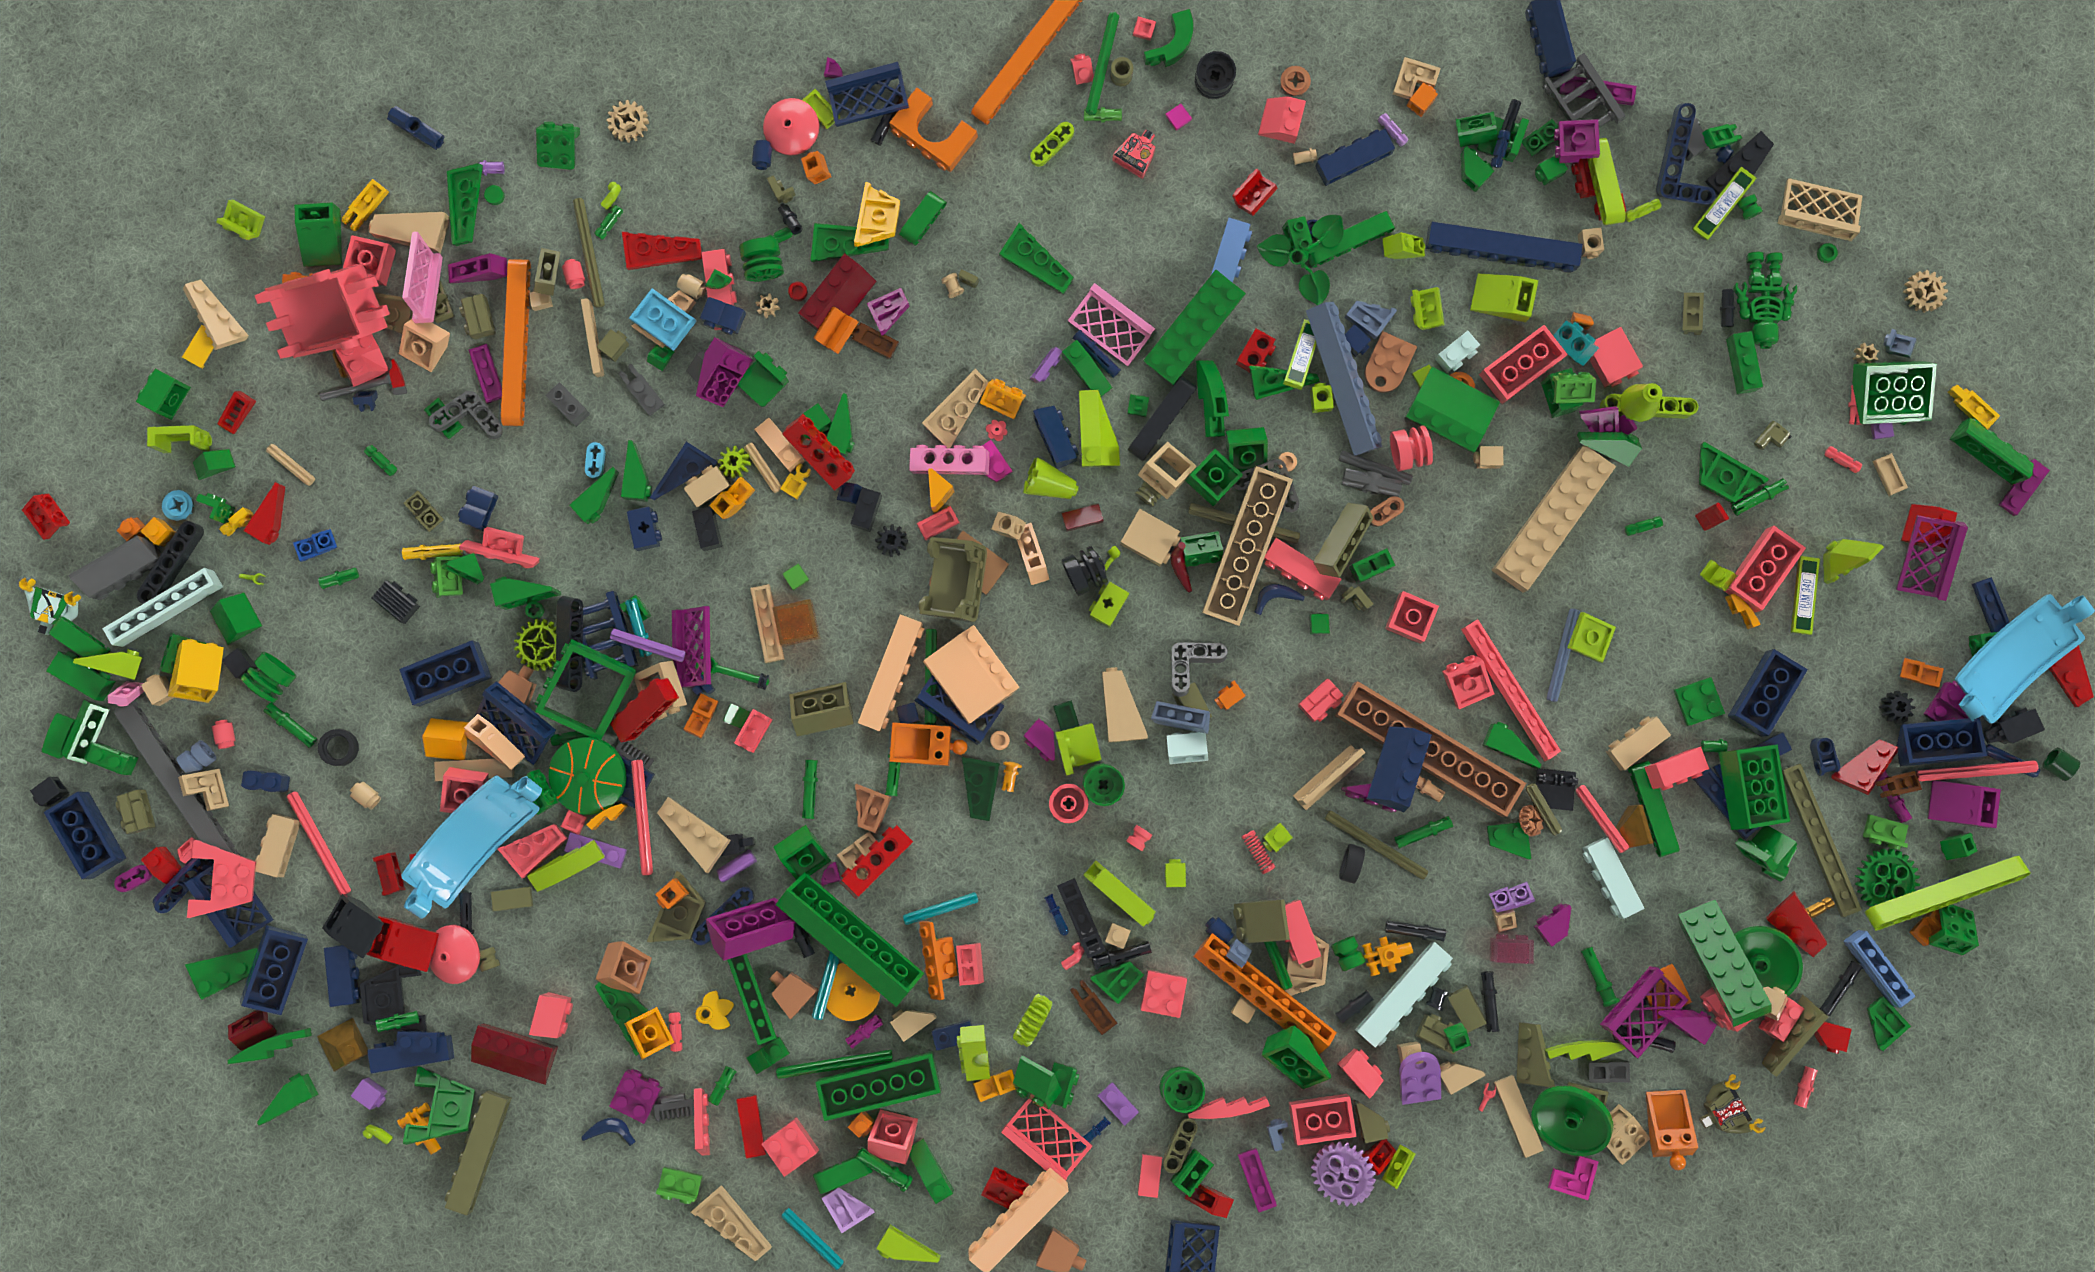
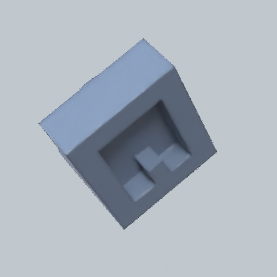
M1281 1118L1271 1120L1270 1125H1266L1274 1151L1282 1150L1281 1144L1284 1143L1281 1131L1278 1132L1277 1130L1288 1127V1123L1285 1120L1282 1121Z

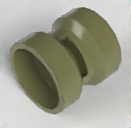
M494 947L480 951L479 967L481 972L500 966L499 960L495 957L496 951Z

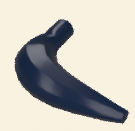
M1270 584L1261 589L1254 613L1261 615L1267 602L1274 598L1304 601L1305 597L1285 585Z
M613 1117L597 1122L582 1136V1140L585 1141L603 1133L614 1132L620 1134L629 1146L636 1142L630 1134L626 1123Z

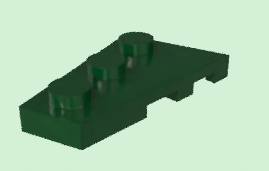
M962 757L970 818L990 821L1000 764Z

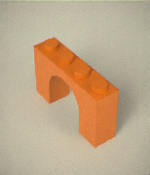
M916 88L907 99L909 108L899 110L889 122L892 129L891 132L898 138L902 136L906 139V143L911 148L915 149L917 147L921 150V154L926 159L930 160L932 158L936 161V165L941 170L945 171L947 169L951 172L978 138L977 131L962 120L953 133L944 141L930 142L925 140L918 132V125L933 105L930 96Z

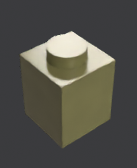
M610 329L597 348L616 362L629 346V343L626 341L627 337L619 330L614 332Z

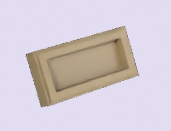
M1892 453L1872 461L1888 496L1908 488Z

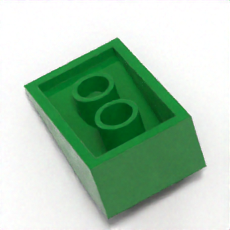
M507 577L497 578L494 583H490L495 606L504 610L523 606L532 601L537 602L561 595V591L551 586L507 579Z
M1291 1026L1267 1037L1262 1056L1300 1088L1306 1089L1331 1078V1074L1308 1036L1296 1026Z

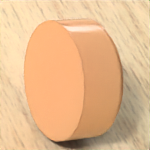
M1285 452L1278 458L1285 462L1288 472L1292 471L1297 465L1296 456L1290 452Z
M996 731L990 738V743L996 750L1006 749L1010 742L1008 734L1004 731Z

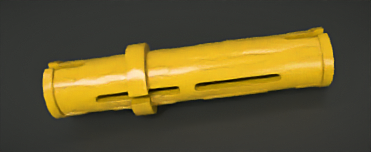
M461 543L438 546L420 545L419 547L402 548V557L404 560L418 558L426 560L432 557L463 556V550L459 549Z

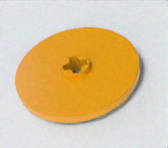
M841 963L837 966L826 1007L839 1019L856 1021L867 1017L874 1011L881 994L846 964ZM849 986H851V988H856V991H854V996H852L851 994H847Z

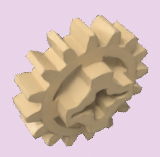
M626 100L625 105L620 101L619 107L612 106L614 112H608L611 117L607 119L608 124H610L608 129L610 132L613 131V136H618L621 142L624 138H626L628 143H630L631 138L637 141L638 135L640 137L644 136L642 131H648L645 126L649 124V120L646 118L648 115L641 105L638 106L635 101L632 105L629 100ZM636 114L640 116V121L636 119ZM616 122H618V123L620 124V125H619V128H620V129L617 128Z
M1926 270L1923 273L1919 271L1909 277V281L1904 284L1907 289L1903 291V293L1908 294L1905 301H1911L1909 307L1915 305V311L1922 308V312L1925 313L1929 310L1932 312L1936 307L1942 306V302L1947 299L1943 294L1948 292L1947 289L1943 288L1947 283H1941L1940 281L1942 276L1937 278L1935 277L1936 272L1929 275V271ZM1928 300H1930V301H1931V300H1934V301L1931 302V303H1926V301H1928Z

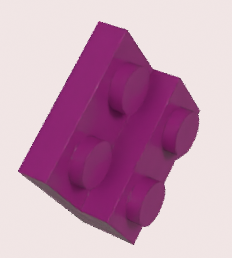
M1598 119L1559 121L1558 129H1554V141L1558 140V146H1555V158H1559V163L1579 162V159L1599 158Z
M1955 681L1944 683L1924 712V715L1934 722L1968 719L1969 717L1959 705L1966 695L1965 692Z
M636 1069L627 1070L616 1089L617 1091L609 1107L645 1124L663 1087L654 1078L649 1077V1079L642 1077V1073Z

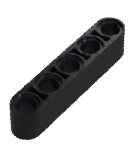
M1181 376L1127 451L1141 461H1144L1147 454L1149 455L1157 444L1158 439L1160 440L1168 429L1169 424L1171 425L1180 413V409L1185 406L1191 395L1194 394L1197 386Z
M185 521L180 525L139 588L137 599L140 603L148 602L147 596L150 592L152 594L151 599L170 588L203 537L204 529L201 525L191 521ZM194 527V533L190 535L189 531ZM183 543L184 548L182 551H179V546ZM173 560V565L169 568V561ZM162 576V582L158 584V578Z
M562 596L557 601L556 660L558 661L563 656L560 652L565 643L569 644L570 640L573 639L583 644V602L578 598ZM572 652L556 683L559 689L570 692H577L581 689L583 673L582 655Z

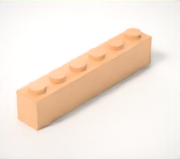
M900 614L859 718V724L879 732L882 731V728H887L890 720L887 718L889 710H894L897 700H894L896 692H901L904 682H901L903 674H908L911 664H908L910 656H915L918 646H915L917 638L921 639L925 628H922V622Z
M1051 1168L1046 1172L1043 1171L1038 1176L1037 1181L1032 1186L1029 1185L1018 1200L1016 1199L1011 1203L1005 1214H1000L996 1219V1223L991 1228L988 1227L983 1232L982 1237L970 1245L969 1261L983 1272H990L1069 1192L1067 1181Z

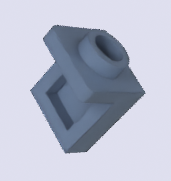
M1892 329L1890 335H1886L1883 345L1886 346V352L1889 354L1910 358L1917 340L1913 337L1897 334L1896 330Z
M1236 939L1229 946L1230 948L1226 956L1242 968L1246 964L1252 950Z

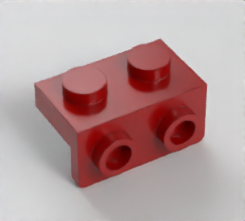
M1255 169L1245 182L1235 190L1232 197L1237 207L1254 216L1278 188L1275 183L1263 177L1260 170Z

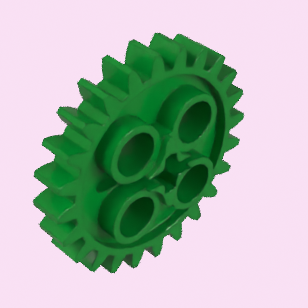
M1880 849L1879 852L1874 850L1873 856L1866 855L1867 862L1861 860V863L1864 865L1863 868L1857 867V870L1861 872L1859 875H1855L1856 878L1860 879L1855 885L1861 887L1857 890V893L1863 894L1860 899L1867 901L1866 905L1870 907L1917 891L1914 889L1915 886H1920L1919 883L1915 882L1916 879L1920 878L1919 875L1914 874L1918 870V868L1912 867L1915 862L1908 860L1909 856L1902 855L1901 851ZM1881 865V872L1878 874L1877 869ZM1900 868V874L1897 876L1896 871ZM1878 885L1879 889L1877 893H1875V887ZM1897 887L1898 893L1894 896V889Z

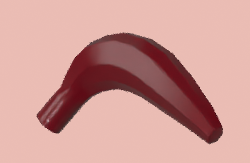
M1180 542L1171 553V565L1180 583L1190 593L1192 588L1183 552L1186 545Z

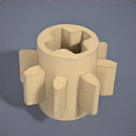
M770 293L768 297L760 295L761 300L756 302V305L761 308L757 312L759 314L764 313L766 319L768 315L775 317V311L780 310V307L775 305L779 302L778 299L774 298L772 300ZM768 303L771 308L768 309L765 307V304Z
M1866 343L1860 345V348L1853 350L1856 353L1853 360H1857L1858 364L1878 361L1876 355L1879 350L1874 348V344L1867 346Z

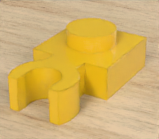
M801 463L796 467V475L790 473L780 488L783 492L797 500L807 485V482L803 481L804 478L809 477L811 474V469L809 468L806 473H801V468L803 467Z
M242 507L219 530L223 535L226 534L229 537L237 528L247 526L254 514L249 509Z

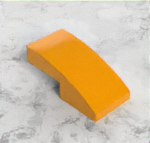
M1731 594L1725 597L1732 615L1740 612L1747 629L1761 625L1752 609L1739 596Z
M619 804L610 807L596 815L586 825L591 830H596L606 818L615 821L628 806L626 804Z
M1012 1069L990 1076V1079H983L972 1083L979 1102L1015 1090Z

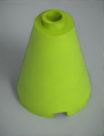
M1654 383L1634 384L1628 387L1623 392L1620 401L1622 413L1630 420L1638 422L1648 421L1658 411L1662 398V389Z
M1036 457L1033 460L1028 471V480H1025L1023 493L1071 499L1072 496H1076L1079 488L1076 485L1077 481L1041 458Z

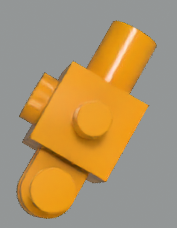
M1387 936L1379 938L1381 945L1374 947V952L1372 951L1371 943L1362 945L1365 955H1363L1364 959L1368 960L1366 966L1370 969V976L1380 974L1377 964L1381 967L1387 966L1389 973L1397 971L1395 964L1402 962L1400 957L1413 954L1410 942L1397 945L1395 942L1388 943Z
M425 1102L419 1108H413L412 1113L409 1111L405 1114L404 1118L397 1120L398 1125L402 1129L406 1124L428 1126L430 1116L424 1117L423 1114L431 1111V1108ZM436 1138L415 1143L417 1146L424 1143L430 1155L441 1149Z

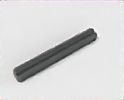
M1342 451L1339 456V461L1366 471L1382 474L1383 477L1400 480L1406 485H1410L1413 478L1411 474L1398 471L1358 455L1354 456V454Z

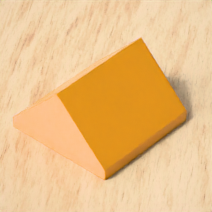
M929 468L931 508L933 513H937L953 495L954 488L935 470Z
M431 718L422 736L425 756L465 760L468 738L464 727L469 722Z
M657 1007L624 1023L641 1059L674 1043Z

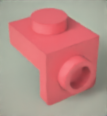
M1083 53L1075 55L1074 59H1070L1076 85L1092 82L1094 74L1091 58Z

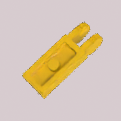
M372 179L348 207L349 209L341 221L344 224H348L354 215L357 214V218L350 226L351 230L357 231L388 195L389 191Z

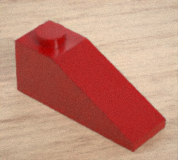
M277 482L274 483L244 529L246 533L262 543L270 545L279 536L285 486Z

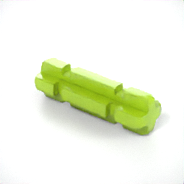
M1656 198L1651 202L1636 207L1634 210L1627 211L1625 213L1626 221H1634L1636 218L1638 219L1660 209L1662 206L1660 200Z

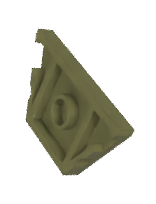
M676 871L673 879L677 878L689 894L671 909L660 908L647 942L692 938L706 901L680 871ZM671 891L669 893V897L673 899L675 897V893Z

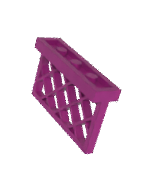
M1917 515L1896 590L1936 597L1938 600L1946 601L1968 526L1964 522H1951ZM1921 521L1929 522L1933 527L1923 534L1919 530ZM1943 526H1951L1950 534L1942 538L1938 529ZM1935 531L1940 540L1929 545L1924 537ZM1923 539L1928 547L1916 552L1913 548L1915 542ZM1943 542L1946 547L1945 552L1937 556L1932 548ZM1930 550L1935 558L1924 564L1919 555ZM1917 557L1922 565L1911 571L1908 566L1909 561ZM1938 561L1940 570L1931 574L1927 566ZM1925 568L1930 576L1919 582L1914 574ZM1911 575L1917 582L1911 587L1902 586L1904 579ZM1931 579L1935 583L1933 592L1924 590L1921 585Z
M710 606L672 610V647L685 651V658L682 662L672 660L682 688L711 684ZM703 611V619L701 621L699 617ZM695 624L698 625V628H697L696 631L694 630ZM703 632V639L701 640L700 635ZM696 643L698 644L697 650L694 649ZM702 651H703V659L700 658V655H701ZM696 662L699 665L697 670L694 668ZM702 671L704 672V680L700 677Z
M1649 966L1599 1024L1603 1029L1609 1031L1637 1059L1669 1023L1665 1019L1657 1021V1009L1680 1010L1688 1001L1657 967ZM1659 980L1664 983L1665 992H1656V984ZM1675 994L1680 1001L1675 1006H1670L1669 995ZM1646 995H1652V1007L1643 1006V999ZM1656 995H1665V1006H1657ZM1652 1009L1653 1021H1644V1010ZM1633 1010H1639L1640 1021L1631 1022ZM1631 1024H1640V1035H1631ZM1644 1024H1653L1651 1035H1645ZM1621 1025H1627V1036H1620L1616 1030ZM1640 1038L1641 1046L1635 1051L1632 1048V1039Z

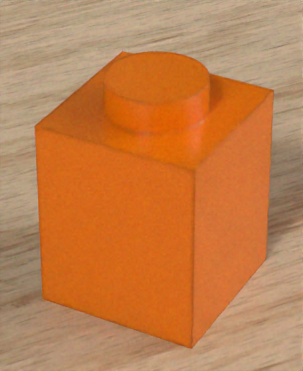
M1422 83L1409 99L1406 106L1422 117L1435 101L1438 93H1436V90L1431 85Z

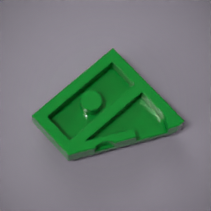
M1128 961L1095 974L1090 979L1119 1004L1144 974Z
M1880 996L1866 1008L1880 1051H1884L1911 1027L1884 996Z

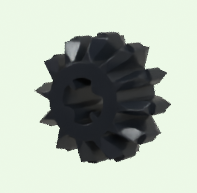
M893 524L890 525V530L883 526L885 532H877L882 538L875 539L877 543H881L877 546V549H883L882 554L884 556L888 551L890 557H893V551H896V554L900 556L901 554L898 549L900 548L905 551L906 547L902 544L908 543L907 539H902L907 535L906 532L900 533L902 529L900 526L894 531L895 527ZM889 537H893V539L895 537L897 538L894 540V545H891V543H889V545L887 544L889 542Z
M1900 691L1889 692L1886 694L1887 698L1881 699L1885 704L1879 706L1880 709L1885 710L1881 715L1887 716L1886 721L1888 722L1894 721L1895 724H1900L1901 721L1907 722L1908 717L1914 715L1910 711L1916 708L1910 704L1914 699H1907L1908 693L1901 694Z

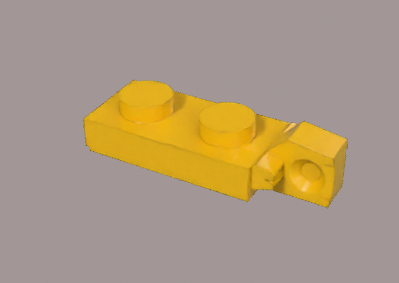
M1959 385L1953 386L1948 391L1955 399L1953 402L1969 418L1978 420L1985 429L1988 430L2000 417L1974 391L1963 390Z

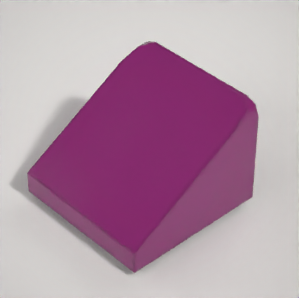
M1625 415L1619 417V432L1629 435L1637 430L1633 420L1628 419Z

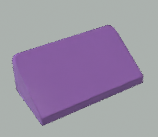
M750 849L717 870L721 882L728 881L757 862Z

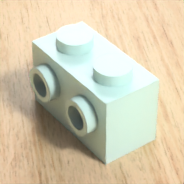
M1466 331L1440 352L1435 360L1446 373L1452 369L1455 372L1463 365L1462 361L1466 357L1471 359L1478 353L1476 349L1480 344L1469 331Z
M1192 731L1188 734H1182L1177 732L1167 736L1170 764L1208 761L1205 733Z

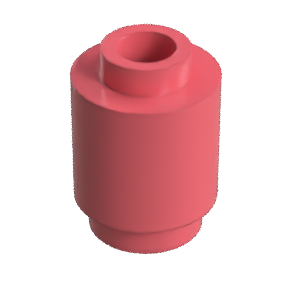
M575 259L565 261V264L562 265L566 284L569 285L570 289L583 287L585 285V277L581 263Z
M227 720L216 721L215 725L212 726V732L218 749L235 746L234 741L236 740L232 723H228Z

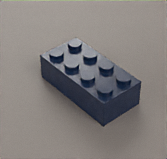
M473 640L399 669L412 705L419 707L492 678L480 644Z
M1775 649L1766 651L1727 717L1760 737L1769 736L1808 669Z
M76 792L44 812L81 879H94L127 859L89 792Z
M266 925L240 998L241 1006L282 1015L308 941L306 935Z

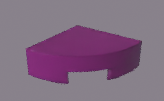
M827 57L824 77H842L843 72L840 65L834 59Z
M836 862L831 863L824 870L821 878L822 886L841 881Z

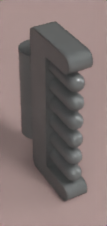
M619 742L615 748L619 754L631 761L643 760V767L647 770L654 762L653 758H650L648 755L646 756L641 750L637 752L638 748H634L629 742Z
M685 1093L661 1096V1103L654 1105L656 1121L659 1122L661 1118L662 1120L670 1119L671 1117L674 1119L675 1111L677 1118L680 1117V1111L682 1117H685V1111L686 1116H690V1114L694 1116V1099H686Z

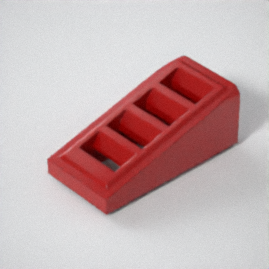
M234 391L217 424L230 433L235 434L256 403V400L242 391ZM234 407H239L241 411L236 410ZM232 412L237 415V419L231 416L230 413ZM226 419L234 422L233 426L227 423Z
M1719 502L1695 515L1704 531L1729 519Z

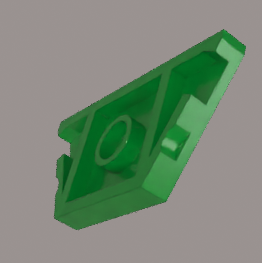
M1703 442L1700 445L1699 485L1728 502L1735 503L1769 480V478L1708 443Z

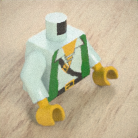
M26 578L20 580L19 587L25 591L30 617L41 621L37 632L50 635L49 631L61 617L72 621L78 616L80 595L77 594L73 597V591L63 595L40 587L34 588L33 586L36 584V581L32 578L28 582Z

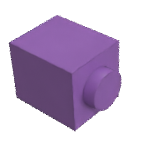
M368 1077L360 1082L351 1097L371 1110L376 1108V1106L379 1108L386 1099L384 1095L387 1093V1090Z

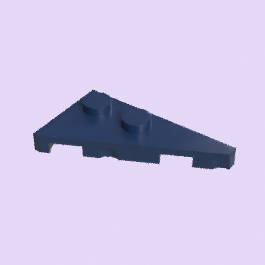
M686 441L650 498L652 500L658 499L692 477L701 474L710 465H716L718 461Z

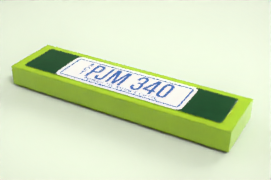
M1741 167L1692 230L1705 240H1709L1757 178Z
M1304 319L1283 383L1300 390L1303 388L1317 344L1308 320Z
M1800 556L1798 559L1791 633L1812 635L1820 558Z

